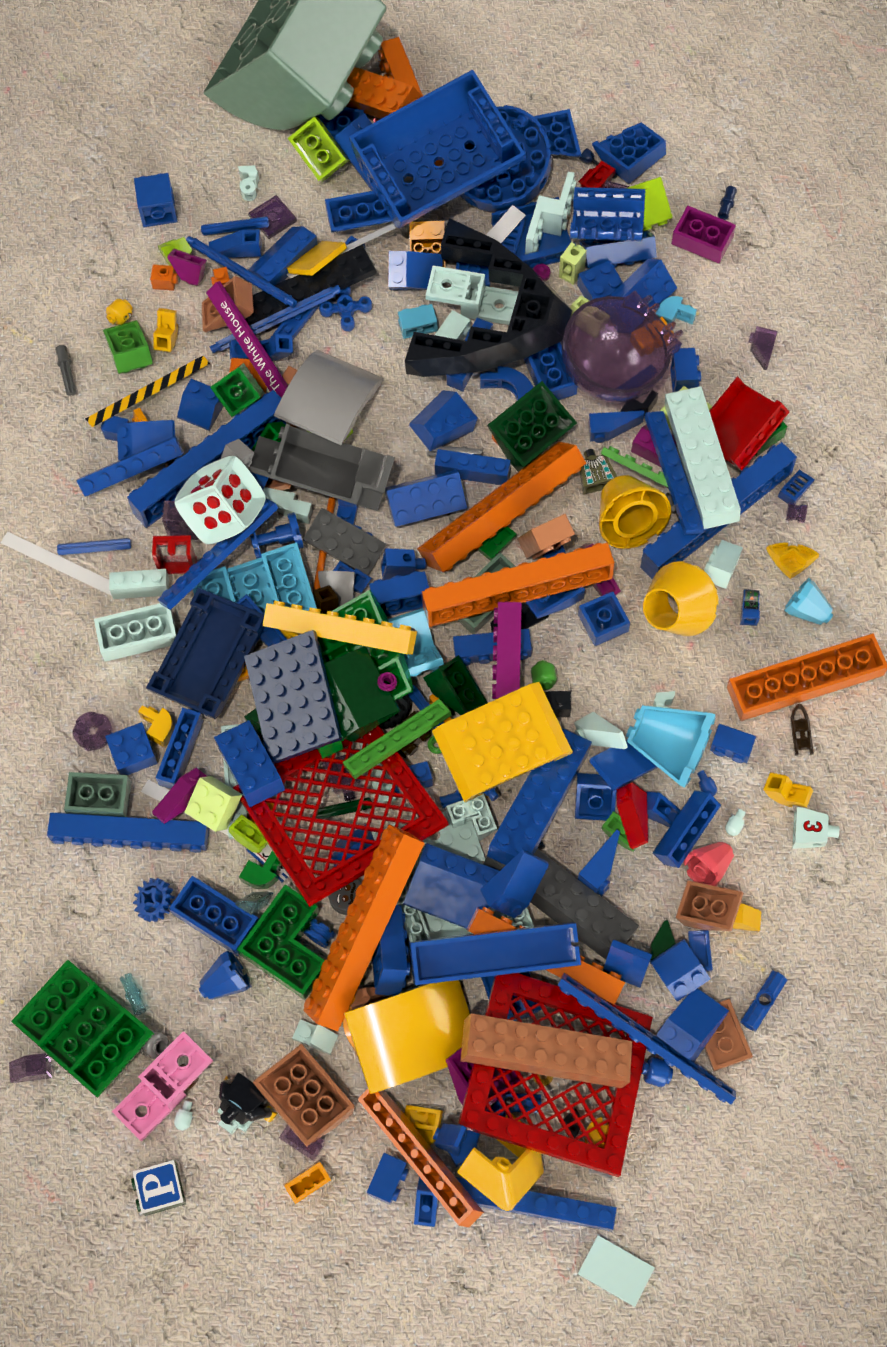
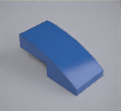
M341 561L333 570L355 572L354 591L362 594L372 579L357 568L354 570Z

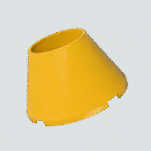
M629 475L613 478L602 489L599 531L602 538L609 545L621 549L635 548L648 543L649 538L655 534L659 535L666 527L671 515V505L666 495L660 490Z
M685 561L672 562L659 569L653 577L643 601V612L647 621L657 629L680 636H695L707 630L716 618L717 590L709 575L699 566L685 563ZM668 593L677 603L678 614L669 604Z

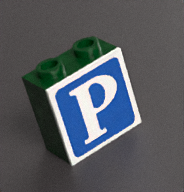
M174 1160L133 1171L134 1178L131 1179L133 1190L137 1191L138 1194L136 1206L138 1212H141L144 1216L186 1205L178 1165Z

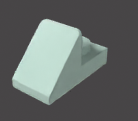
M300 1019L292 1039L331 1055L338 1035L317 1024L316 1026Z

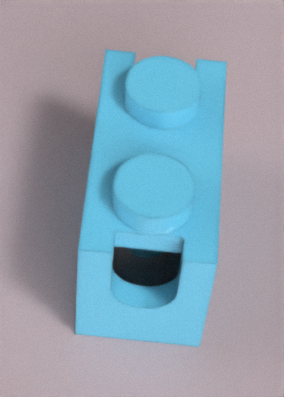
M432 304L421 305L412 309L407 308L398 312V322L403 339L412 337L413 332L428 334L438 331L437 319Z

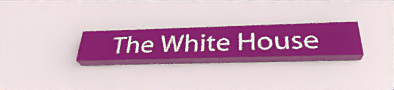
M220 281L216 282L206 294L269 391L274 390L282 398L288 387L287 383Z

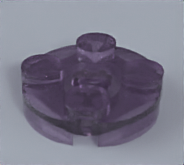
M87 712L76 720L73 736L77 744L86 751L98 750L108 744L105 736L112 734L113 729L105 715ZM91 727H93L94 729L98 728L96 734H88L90 732Z

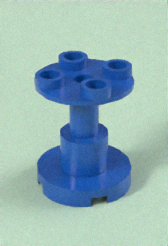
M294 512L287 514L289 523L275 526V531L256 535L254 531L251 534L250 538L256 559L262 558L259 546L279 541L280 545L294 541V543L297 542L299 549L304 548Z

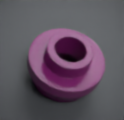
M385 672L378 677L377 684L383 691H392L397 685V679L392 673Z

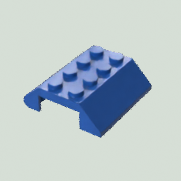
M575 187L570 238L579 240L642 241L645 189Z

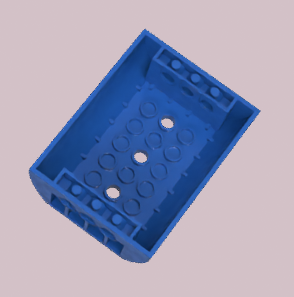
M474 70L461 75L349 136L351 146L362 172L397 228L404 227L516 166L526 158L525 152ZM471 143L474 145V148L468 150L465 148V145ZM437 160L444 162L442 166H436L434 163ZM410 176L413 178V181L406 183L404 178Z

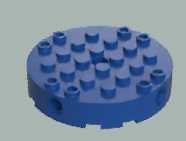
M504 105V107L499 106L497 109L525 152V160L461 195V198L467 203L484 211H503L509 209L512 205L523 206L529 203L541 192L550 175L552 157L547 134L535 117L514 106ZM468 143L465 145V148L471 150L474 148V145Z

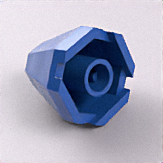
M226 951L221 954L200 980L199 991L204 998L208 997V999L213 1000L244 992L252 987L247 973L244 975L242 964L232 952Z

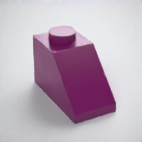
M173 249L168 254L167 258L181 280L186 281L190 285H198L202 281L207 262L206 259L177 249Z

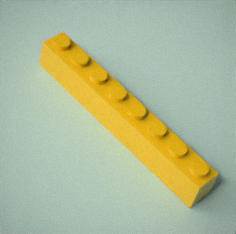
M275 600L273 604H266L263 626L301 634L314 630L317 637L413 655L417 631H412L411 626L400 625L399 628L393 627V623L382 621L381 624H375L374 619L363 618V621L356 620L357 616L345 614L344 618L339 617V613L327 611V614L320 613L321 609L309 607V611L302 610L303 606L292 604L291 607H287L285 602Z

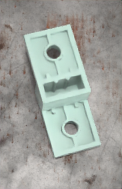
M568 171L560 200L539 195L526 237L525 254L538 251V240L542 239L543 233L561 236L562 230H566L567 216L571 214V203L574 198V189L577 185V181L574 180L575 173Z
M432 266L425 296L426 300L461 305V315L467 318H480L488 322L509 325L518 291L485 286V274ZM444 283L451 284L449 288H444L442 285ZM501 303L504 307L496 308L495 304Z

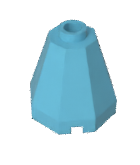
M808 578L801 584L800 589L792 595L784 611L789 615L819 625L824 622L827 624L833 617L831 613L833 608L816 583Z

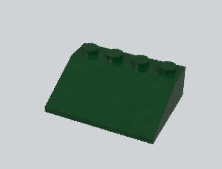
M541 381L487 426L505 457L511 460L510 463L519 472L569 432L577 422L544 382Z
M366 646L324 664L343 739L354 742L400 712L391 692L383 691L378 687L377 680L381 673Z

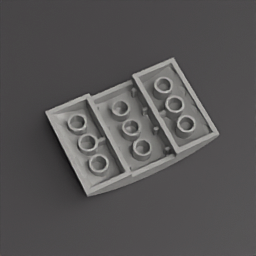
M316 350L296 372L274 416L342 445L355 425L358 415L367 401L370 402L384 378L320 350Z

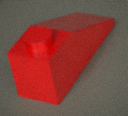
M631 782L617 789V808L631 849H635L648 843L647 793Z

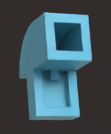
M672 296L662 301L655 314V320L663 317L670 328H672L675 319L693 325L697 309L690 305L682 304L683 297Z

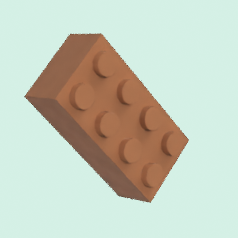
M563 514L529 530L517 538L526 559L532 556L534 560L570 542V537L575 535L566 514Z

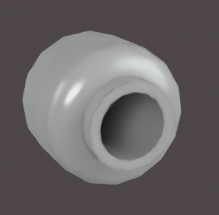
M151 1030L154 1035L139 1052L146 1057L156 1059L168 1047L169 1043L165 1034Z

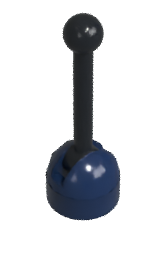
M588 148L582 152V157L579 158V160L586 164L591 162L595 165L599 164L594 159V153ZM615 172V174H614V176H613L612 179H615V178L617 177V173H616V172Z

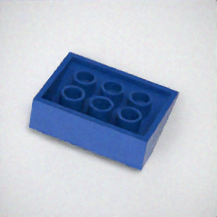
M426 843L403 905L467 929L477 908L481 910L483 907L489 908L480 889L499 871Z

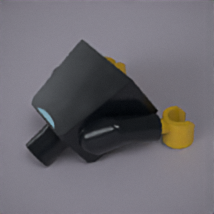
M239 1072L233 1081L228 1079V1076L225 1077L219 1089L220 1109L224 1111L220 1118L225 1124H230L234 1119L240 1124L263 1118L268 1122L273 1121L278 1113L273 1112L270 1105L267 1106V1099L253 1082Z

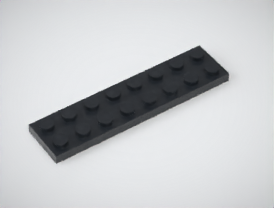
M363 245L335 257L312 276L297 275L274 286L291 295L298 303L329 287L339 285L340 290H343L377 274ZM261 291L253 295L254 310L245 320L250 326L290 306L285 305L265 291Z

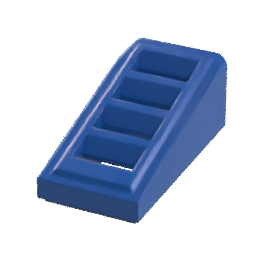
M522 219L512 230L518 233L511 232L501 243L515 255L525 229V219ZM505 243L512 244L514 247L505 245Z
M799 469L780 490L778 497L794 507L815 479ZM799 476L802 477L803 479H805V480L808 481V482L805 483L804 481H802L801 479H799ZM795 481H797V482H799L800 484H802L803 487H801L800 485H798L797 483H795ZM788 490H790L791 492H793V493L796 494V495H795V496L792 495L791 493L788 492Z

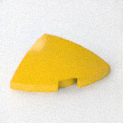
M783 542L769 545L766 548L775 564L790 579L805 570L819 557V553L800 544L798 546H788V543Z

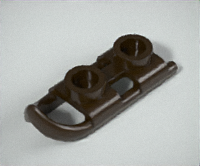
M798 704L791 714L795 756L799 755L798 750H809L810 755H813L814 749L810 720L803 705ZM798 709H801L805 719L794 720ZM796 732L800 733V738H796Z

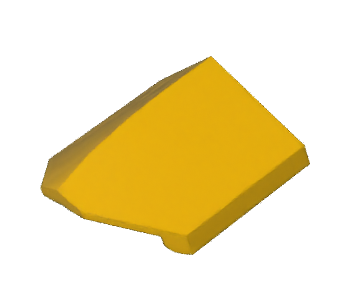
M406 1105L405 1116L427 1143L431 1145L436 1141L433 1139L437 1127L440 1128L443 1111Z

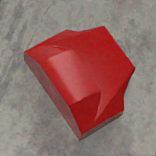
M601 160L595 168L589 169L578 182L581 184V187L606 188L611 182L616 169Z

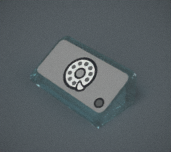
M252 892L236 901L235 905L252 915L268 905L273 893Z

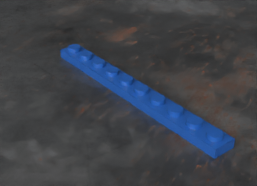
M564 973L561 976L558 986H560V990L563 993L576 997L582 1006H589L598 1017L606 1018L612 1022L611 1024L619 1031H625L633 1041L644 1044L650 1053L663 1057L666 1064L672 1067L676 1066L685 1077L689 1079L692 1077L701 1088L715 1093V1096L720 1101L728 1102L729 1104L734 1102L736 1099V1091L695 1062L688 1060L653 1033Z

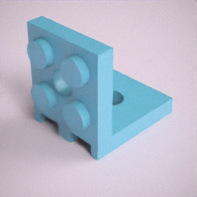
M423 608L388 619L390 623H393V627L399 628L400 625L411 626V628L417 631L413 655L404 654L410 676H417L426 670H436L439 666L444 665L443 659L433 643Z

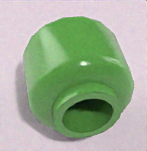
M542 660L531 668L532 683L540 682L543 690L551 689L557 682L556 669L552 663Z

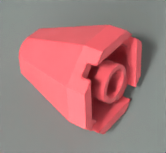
M717 842L693 850L683 862L685 866L688 864V876L694 882L717 886L734 857L733 849L727 843Z

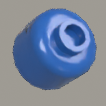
M651 1057L647 1062L643 1063L641 1074H643V1079L646 1083L657 1087H664L671 1082L673 1068L666 1064L664 1060Z

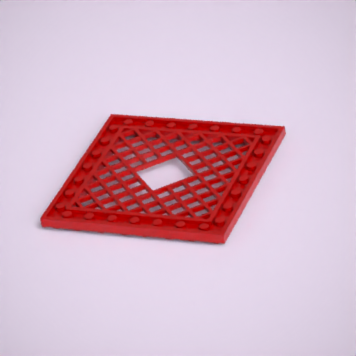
M377 726L354 742L363 743V749L385 734ZM344 739L342 741L343 750L339 751L346 753L344 760L335 759L336 753L332 754L331 758L326 757L322 759L318 750L315 749L274 764L283 785H285L286 781L295 782L293 789L285 788L282 791L291 794L289 801L280 800L282 794L280 792L277 794L276 799L268 798L249 807L242 795L240 802L309 907L364 875L366 868L372 862L375 849L378 848L381 842L380 839L385 830L386 821L395 822V827L397 828L399 823L407 824L400 829L409 832L421 841L449 825L447 819L398 752L380 762L382 766L376 765L371 768L367 776L361 775L356 778L366 780L364 788L354 787L356 779L350 773H344L345 767L343 762L349 758L350 754H356L360 750H353L354 742ZM320 761L329 762L327 770L318 769ZM333 763L342 764L341 772L331 771ZM373 769L382 770L381 778L371 777ZM303 771L312 772L310 780L301 778ZM386 772L392 780L384 779ZM316 773L326 774L323 782L314 780ZM329 775L339 776L337 784L327 782ZM343 777L352 778L350 786L341 785ZM369 781L379 782L377 790L367 789ZM299 783L308 784L307 791L297 790ZM383 783L393 784L391 792L381 791ZM238 785L233 787L234 790L241 793ZM312 785L322 786L320 794L310 792ZM396 786L402 794L394 793ZM326 787L362 792L353 824L316 818ZM366 793L376 794L373 802L364 801ZM295 794L305 796L303 803L293 802ZM379 795L389 796L387 804L377 803ZM308 797L318 798L316 806L306 804ZM393 797L403 798L401 806L391 805ZM406 800L412 808L404 807ZM266 802L274 803L272 811ZM278 804L287 805L285 813L276 812ZM362 805L372 806L370 814L360 813ZM291 806L301 808L299 815L289 814ZM376 807L386 808L383 816L374 815ZM305 808L314 810L312 818L303 816ZM389 809L399 810L397 818L387 817ZM403 811L413 813L411 820L401 819ZM275 816H277V817H283V821H282V824H281V825H280V823L278 822V820L276 819ZM358 817L368 818L367 825H356ZM288 818L297 820L295 828L285 826ZM372 819L382 820L380 828L370 827ZM301 820L310 822L308 830L299 828ZM314 822L324 824L322 832L312 830ZM328 825L337 826L335 834L325 833ZM341 827L351 828L349 836L339 835ZM355 829L365 830L363 838L353 837ZM285 831L293 832L291 840ZM368 831L378 832L376 841L366 839ZM297 833L306 834L304 842L295 841ZM310 835L320 836L318 844L308 843ZM324 837L334 838L332 846L322 845ZM338 839L347 840L345 848L335 847ZM351 841L361 843L359 851L349 849ZM365 843L372 844L371 846L363 850ZM294 845L303 846L301 853L298 852ZM307 847L316 848L314 856L304 855ZM320 849L330 851L328 859L318 857ZM334 851L343 853L341 861L332 860ZM347 854H354V856L346 860ZM304 859L312 861L310 868L308 867ZM316 861L326 863L324 871L314 870ZM330 864L337 865L332 869L328 870Z
M519 973L495 975L485 1016L507 1020L516 1019L518 1022H522L520 1016L528 1013L533 1020L531 1024L540 1025V1022L548 1019L553 1028L560 1029L567 1025L570 1031H575L571 1022L579 1018L584 1027L579 1032L592 1034L590 1029L596 1025L600 1027L604 1034L602 1036L610 1037L609 1035L617 1031L622 1040L632 1041L630 1083L623 1088H615L613 1096L609 1089L610 1086L602 1085L603 1087L595 1091L590 1083L579 1082L551 1098L537 1074L532 1073V1075L523 1079L519 1071L509 1069L503 1072L501 1068L496 1067L500 1075L493 1078L495 1067L473 1063L458 1125L465 1126L466 1130L615 1177L621 1176L646 1046L641 1042L633 1041L628 1033L625 1036L623 1030L619 1031L615 1028L607 1032L603 1024L613 1027L612 1022L606 1018L598 1017L593 1009L589 1006H582L576 997L563 993L559 986ZM521 1000L526 1010L517 1013L512 1004ZM526 1000L535 1002L537 1004L533 1005L532 1007H529ZM609 1003L650 1031L653 1017ZM540 1006L545 1016L537 1020L532 1010ZM545 1006H548V1007H551V1008H554V1009H557V1010H555V1011H553L552 1013L549 1014V1012L547 1011V1009H546ZM510 1008L514 1016L507 1019ZM564 1012L570 1013V1014H573V1015H576V1016L573 1017V1018H571L570 1020H568V1018H567V1016H566V1014H565ZM557 1013H560L565 1021L559 1026H556L551 1017ZM584 1018L594 1021L595 1023L588 1026ZM514 1071L520 1081L511 1086L506 1075ZM534 1077L539 1088L531 1092L526 1081ZM502 1078L507 1088L498 1092L493 1082ZM585 1083L591 1094L583 1098L577 1087ZM522 1084L527 1095L519 1099L513 1088ZM490 1086H491V1088H492L493 1092L495 1093V1095L492 1096V1097H490V1098H488L489 1090H490ZM605 1089L611 1100L602 1104L597 1093ZM574 1090L579 1100L570 1104L565 1094ZM510 1091L515 1101L506 1106L501 1095ZM542 1091L547 1101L538 1105L533 1095ZM593 1096L599 1107L590 1111L585 1100ZM529 1097L535 1108L526 1112L521 1101ZM562 1097L567 1107L558 1111L553 1101ZM497 1098L503 1108L494 1113L488 1102ZM581 1103L586 1114L578 1118L573 1107ZM612 1103L611 1112L609 1116L608 1112L605 1109V1106ZM517 1104L522 1115L514 1119L509 1108ZM550 1104L555 1114L546 1119L541 1108ZM601 1109L607 1120L598 1124L593 1113ZM537 1110L543 1121L534 1125L528 1115ZM569 1110L574 1121L566 1125L560 1114ZM503 1111H505V1113L507 1114L508 1118L503 1117V1116H500V1115H498V1114H500V1113H502ZM589 1116L594 1127L586 1131L581 1120ZM525 1117L528 1124L519 1122V1120ZM557 1117L562 1128L554 1132L548 1121ZM577 1123L582 1134L574 1138L569 1127ZM608 1123L606 1135H604L600 1127ZM545 1124L548 1131L538 1127ZM565 1130L568 1137L560 1135L558 1133ZM594 1130H597L602 1138L596 1144H593L588 1135ZM585 1137L588 1143L579 1141L578 1139Z

